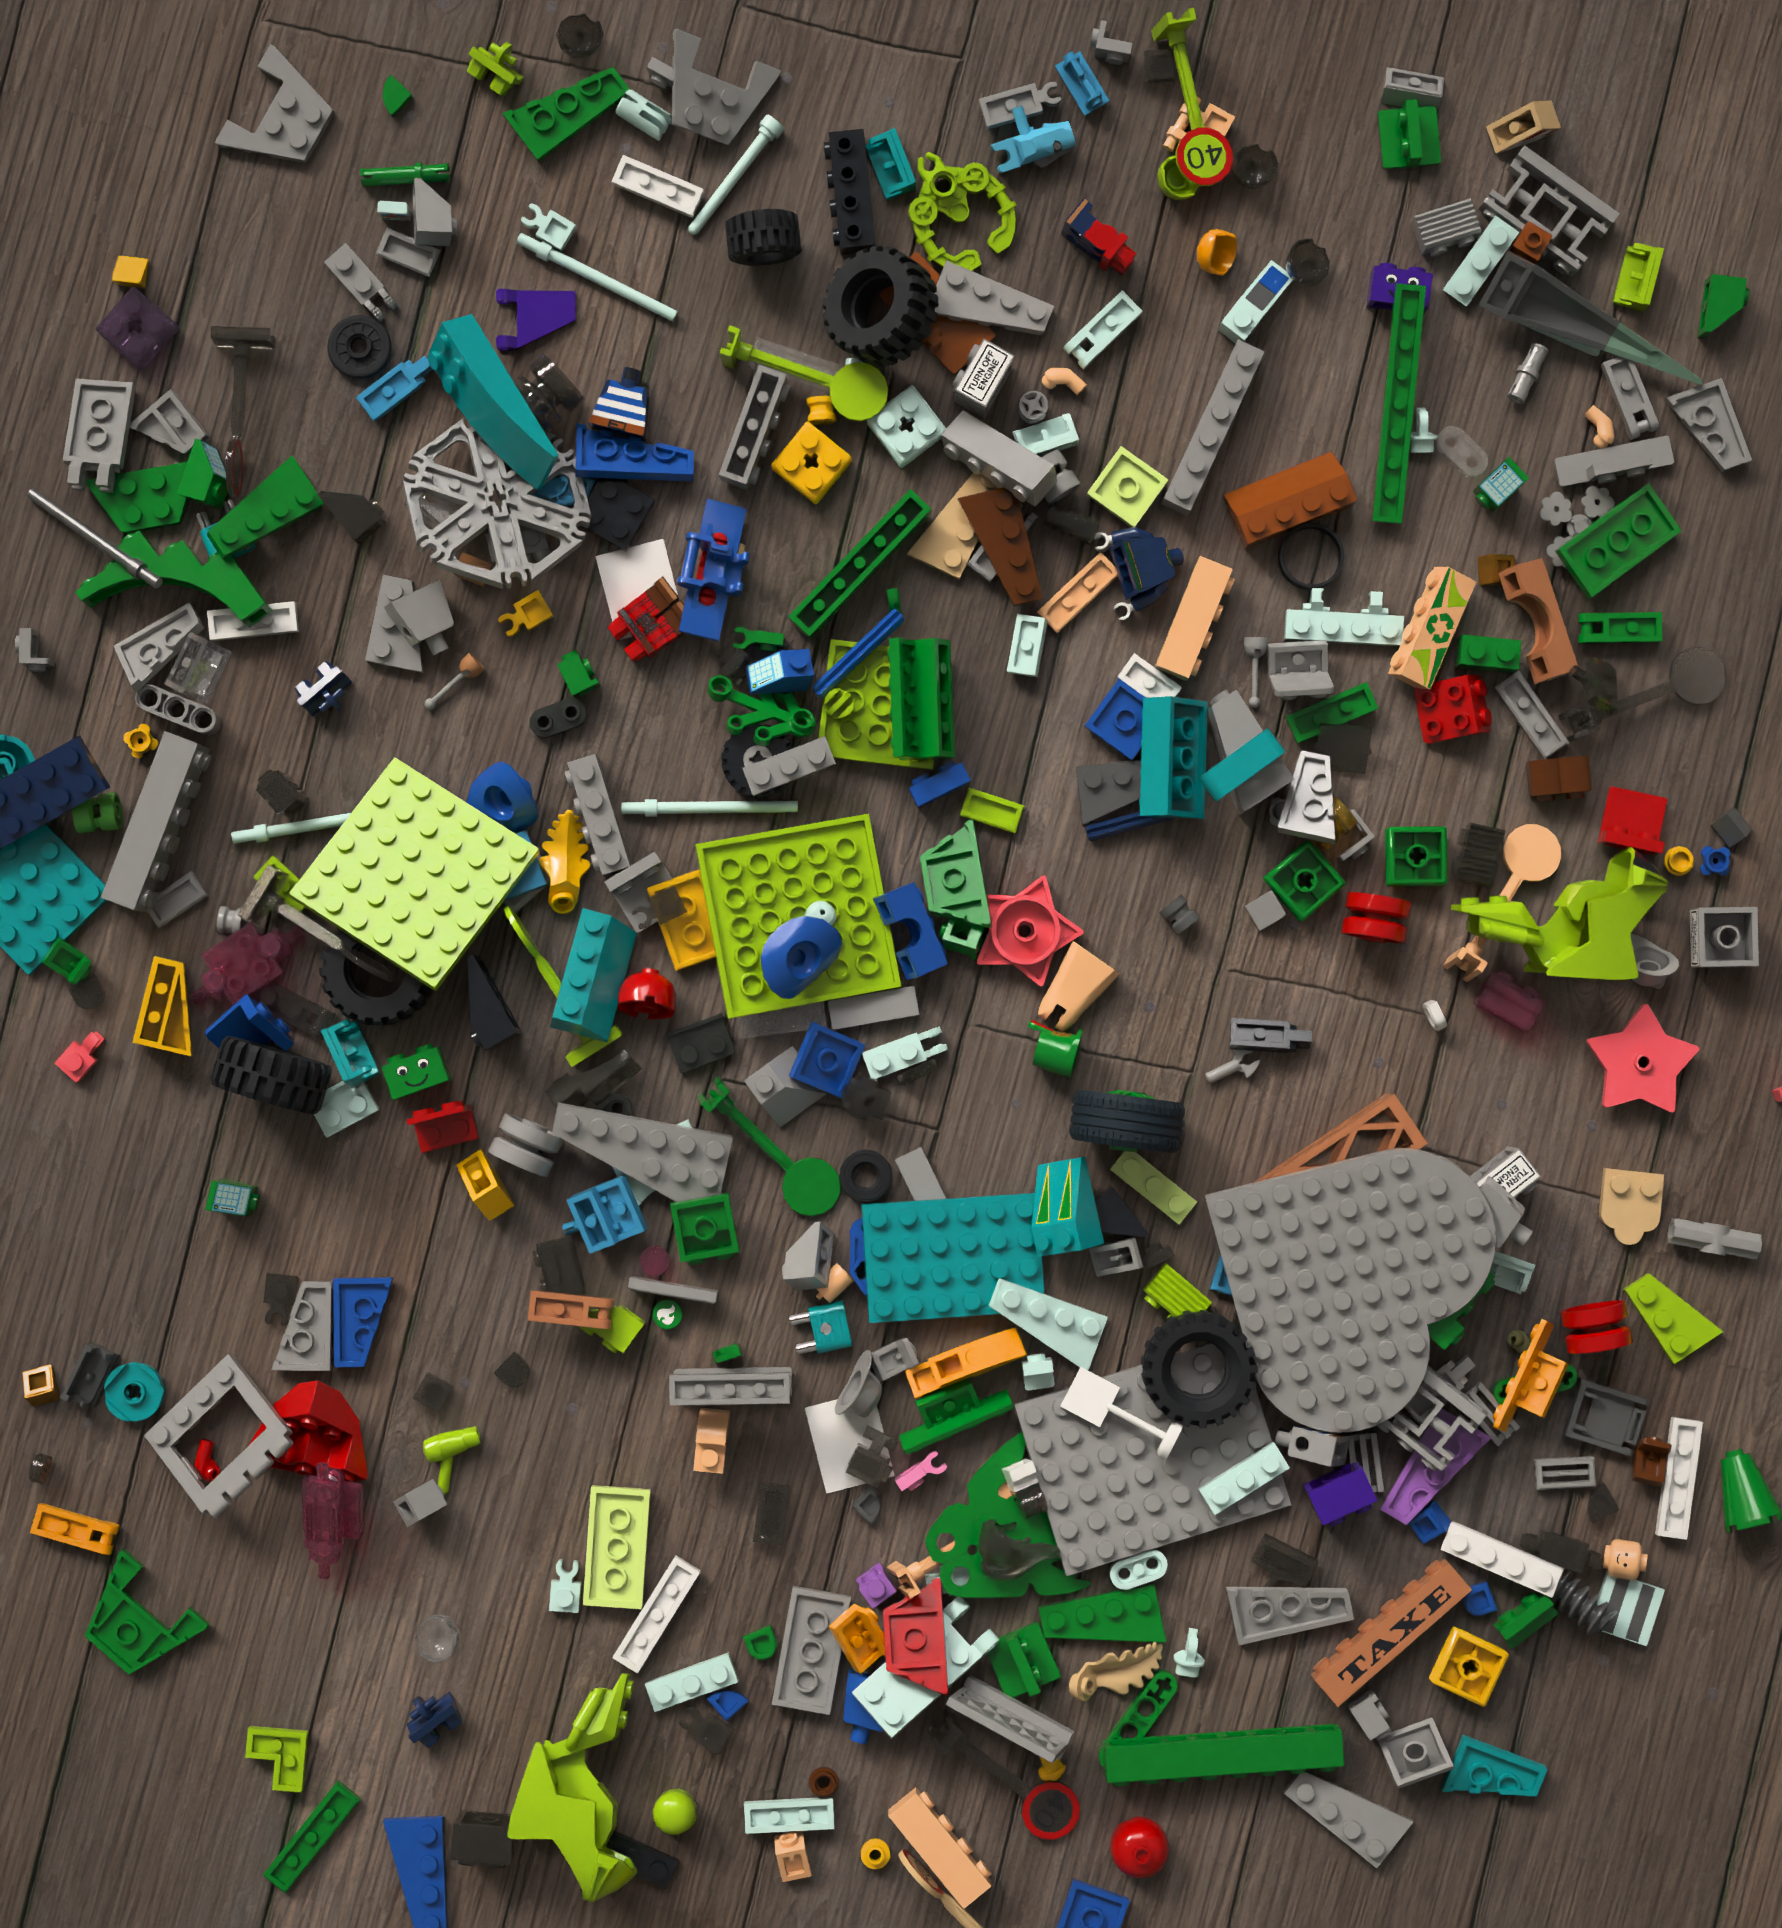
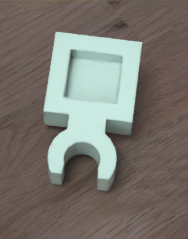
M530 204L529 209L536 213V218L528 220L522 217V223L530 229L539 228L536 237L553 245L554 248L562 252L577 228L576 224L552 210L549 211L547 216H544L537 205Z
M559 1559L556 1564V1572L560 1576V1580L552 1579L549 1611L579 1613L582 1582L573 1581V1577L579 1570V1562L574 1560L573 1570L567 1572L562 1567L563 1559Z

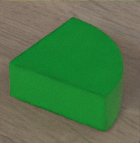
M390 74L383 87V101L389 114L394 117L413 96Z
M897 588L887 589L889 613L893 609L901 613L899 590Z
M736 1342L713 1351L712 1356L714 1362L719 1363L741 1356L743 1352L740 1344Z

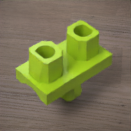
M493 42L489 50L496 54L495 56L483 47L478 49L476 47L471 48L469 55L473 58L470 61L467 72L475 78L483 80L489 69L493 71L496 76L489 87L499 95H506L513 85H520L524 79L521 74L505 64L507 62L514 66L517 62V59L511 55L513 46L510 43L505 42L499 47Z

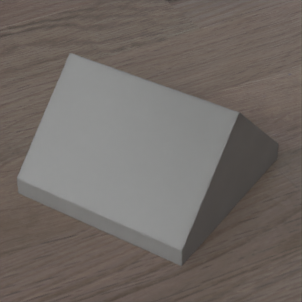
M1432 1717L1390 1732L1387 1736L1378 1740L1391 1779L1398 1789L1454 1769V1765Z

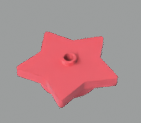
M1044 875L1016 896L987 894L992 927L988 928V934L976 962L978 965H1014L1040 987L1044 985L1054 952L1083 934L1081 928L1055 910L1047 878ZM1023 925L1030 928V934L1027 937H1023L1019 933V928Z
M1648 1004L1640 1006L1621 1032L1586 1039L1587 1045L1604 1068L1602 1106L1605 1108L1641 1099L1667 1112H1674L1676 1076L1700 1050L1696 1045L1666 1035ZM1642 1056L1646 1059V1066L1644 1068H1641L1638 1064V1060Z

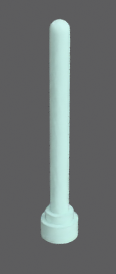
M766 114L760 122L759 135L689 225L688 230L690 234L697 235L767 142H772L774 138L778 139L785 130L773 117Z

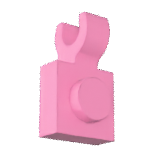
M937 1450L931 1451L924 1460L919 1461L895 1478V1482L901 1491L906 1488L912 1491L924 1482L922 1477L926 1473L940 1474L946 1470L947 1465L945 1463L939 1467H934L931 1464V1460L938 1455Z

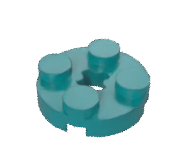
M136 1361L124 1364L113 1370L106 1379L104 1387L106 1406L114 1416L123 1421H141L151 1417L159 1410L164 1400L166 1386L160 1374L152 1366ZM129 1385L133 1387L138 1385L141 1388L139 1391L141 1393L140 1398H129Z

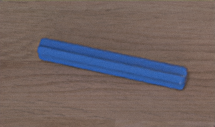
M893 609L812 686L813 691L820 698H824L904 622L903 615L898 610Z

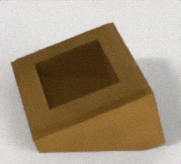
M1488 554L1478 557L1479 585H1502L1498 573L1515 566L1514 555Z
M52 1365L23 1372L25 1399L31 1406H38L60 1399Z

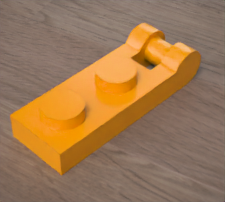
M40 1503L38 1504L30 1533L97 1553L111 1555L114 1547L111 1544L113 1536L117 1535L120 1525ZM94 1530L102 1532L100 1541L92 1539Z

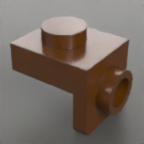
M1657 1437L1643 1438L1634 1450L1632 1481L1661 1487L1664 1484L1666 1456L1671 1451L1672 1445L1663 1442L1662 1439Z

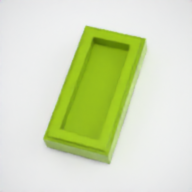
M968 788L960 816L1015 834L1024 805Z

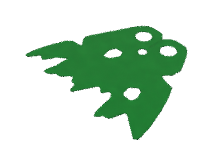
M1022 1432L1011 1438L995 1452L968 1482L969 1505L956 1503L947 1507L927 1533L925 1538L926 1548L933 1561L943 1564L939 1573L940 1580L946 1592L952 1596L965 1598L1021 1597L1026 1592L1029 1583L1033 1585L1037 1593L1049 1596L1079 1591L1091 1585L1090 1581L1076 1579V1573L1066 1576L1064 1570L1051 1565L1053 1562L1060 1560V1555L1046 1511H1034L1035 1501L1026 1498L1027 1492L1038 1483L1015 1492L1008 1499L998 1495L999 1487L1006 1482L1002 1469L1023 1460L1025 1440ZM949 1533L954 1537L955 1544L950 1551L943 1552L938 1549L936 1541L940 1534ZM969 1545H976L977 1553L975 1555H970L967 1552ZM998 1550H1007L1012 1553L1013 1558L1006 1564L997 1565L993 1556ZM956 1567H965L969 1571L970 1577L965 1585L958 1586L953 1583L951 1574Z

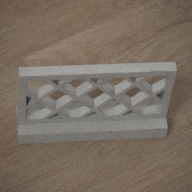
M972 1675L967 1677L964 1686L951 1695L946 1703L950 1708L1051 1763L1056 1759L1061 1760L1075 1733V1731Z

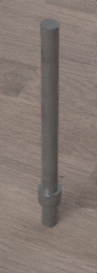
M35 488L29 490L27 497L122 564L130 575L136 579H143L155 589L162 585L163 579L150 571L146 563L139 558H132Z

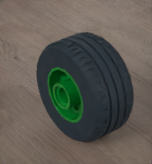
M1079 1089L1074 1094V1106H1072L1071 1111L1073 1115H1071L1070 1119L1072 1123L1069 1128V1133L1073 1140L1109 1145V1149L1138 1153L1139 1149L1176 1153L1180 1149L1181 1137H1183L1182 1127H1184L1185 1121L1183 1117H1185L1186 1111L1182 1103L1157 1100L1146 1095V1093L1123 1090L1104 1093Z

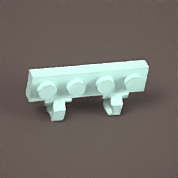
M1312 588L1310 590V602L1303 603L1302 610L1287 609L1285 613L1284 640H1326L1329 643L1399 647L1403 640L1404 616L1388 615V608H1382L1383 592L1370 591L1368 594L1370 596L1368 609H1362L1361 613L1329 612L1330 607H1323L1322 592L1324 589Z

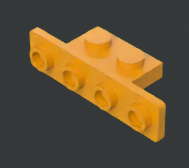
M1542 1319L1540 1324L1537 1323L1533 1327L1530 1334V1340H1532L1527 1351L1525 1350L1518 1360V1367L1520 1368L1515 1378L1512 1377L1506 1386L1505 1393L1507 1396L1504 1403L1497 1407L1493 1415V1420L1495 1421L1494 1428L1506 1432L1518 1406L1545 1418L1569 1365L1543 1352L1554 1324Z

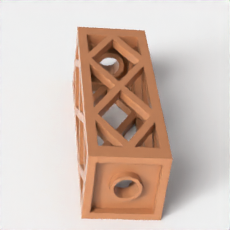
M1385 1093L1255 1182L1326 1165L1303 1164L1334 1143L1336 1145L1327 1164L1345 1160L1358 1130L1387 1129L1376 1152L1394 1149L1400 1136L1405 1143L1397 1148L1421 1149L1428 1143L1396 1095ZM1382 1111L1390 1120L1367 1122Z

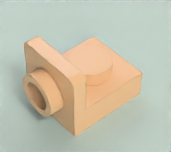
M789 1831L775 1835V1852L782 1882L812 1876L803 1831Z

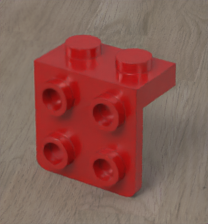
M1463 675L1433 682L1430 689H1420L1417 687L1414 689L1422 737L1425 743L1430 744L1466 735L1491 732L1492 715L1486 707L1484 697L1487 694V689L1480 675Z

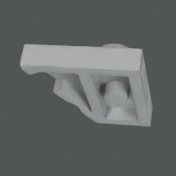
M172 389L167 391L130 423V428L187 455L191 453L195 438L205 441L209 437L208 433L182 399Z

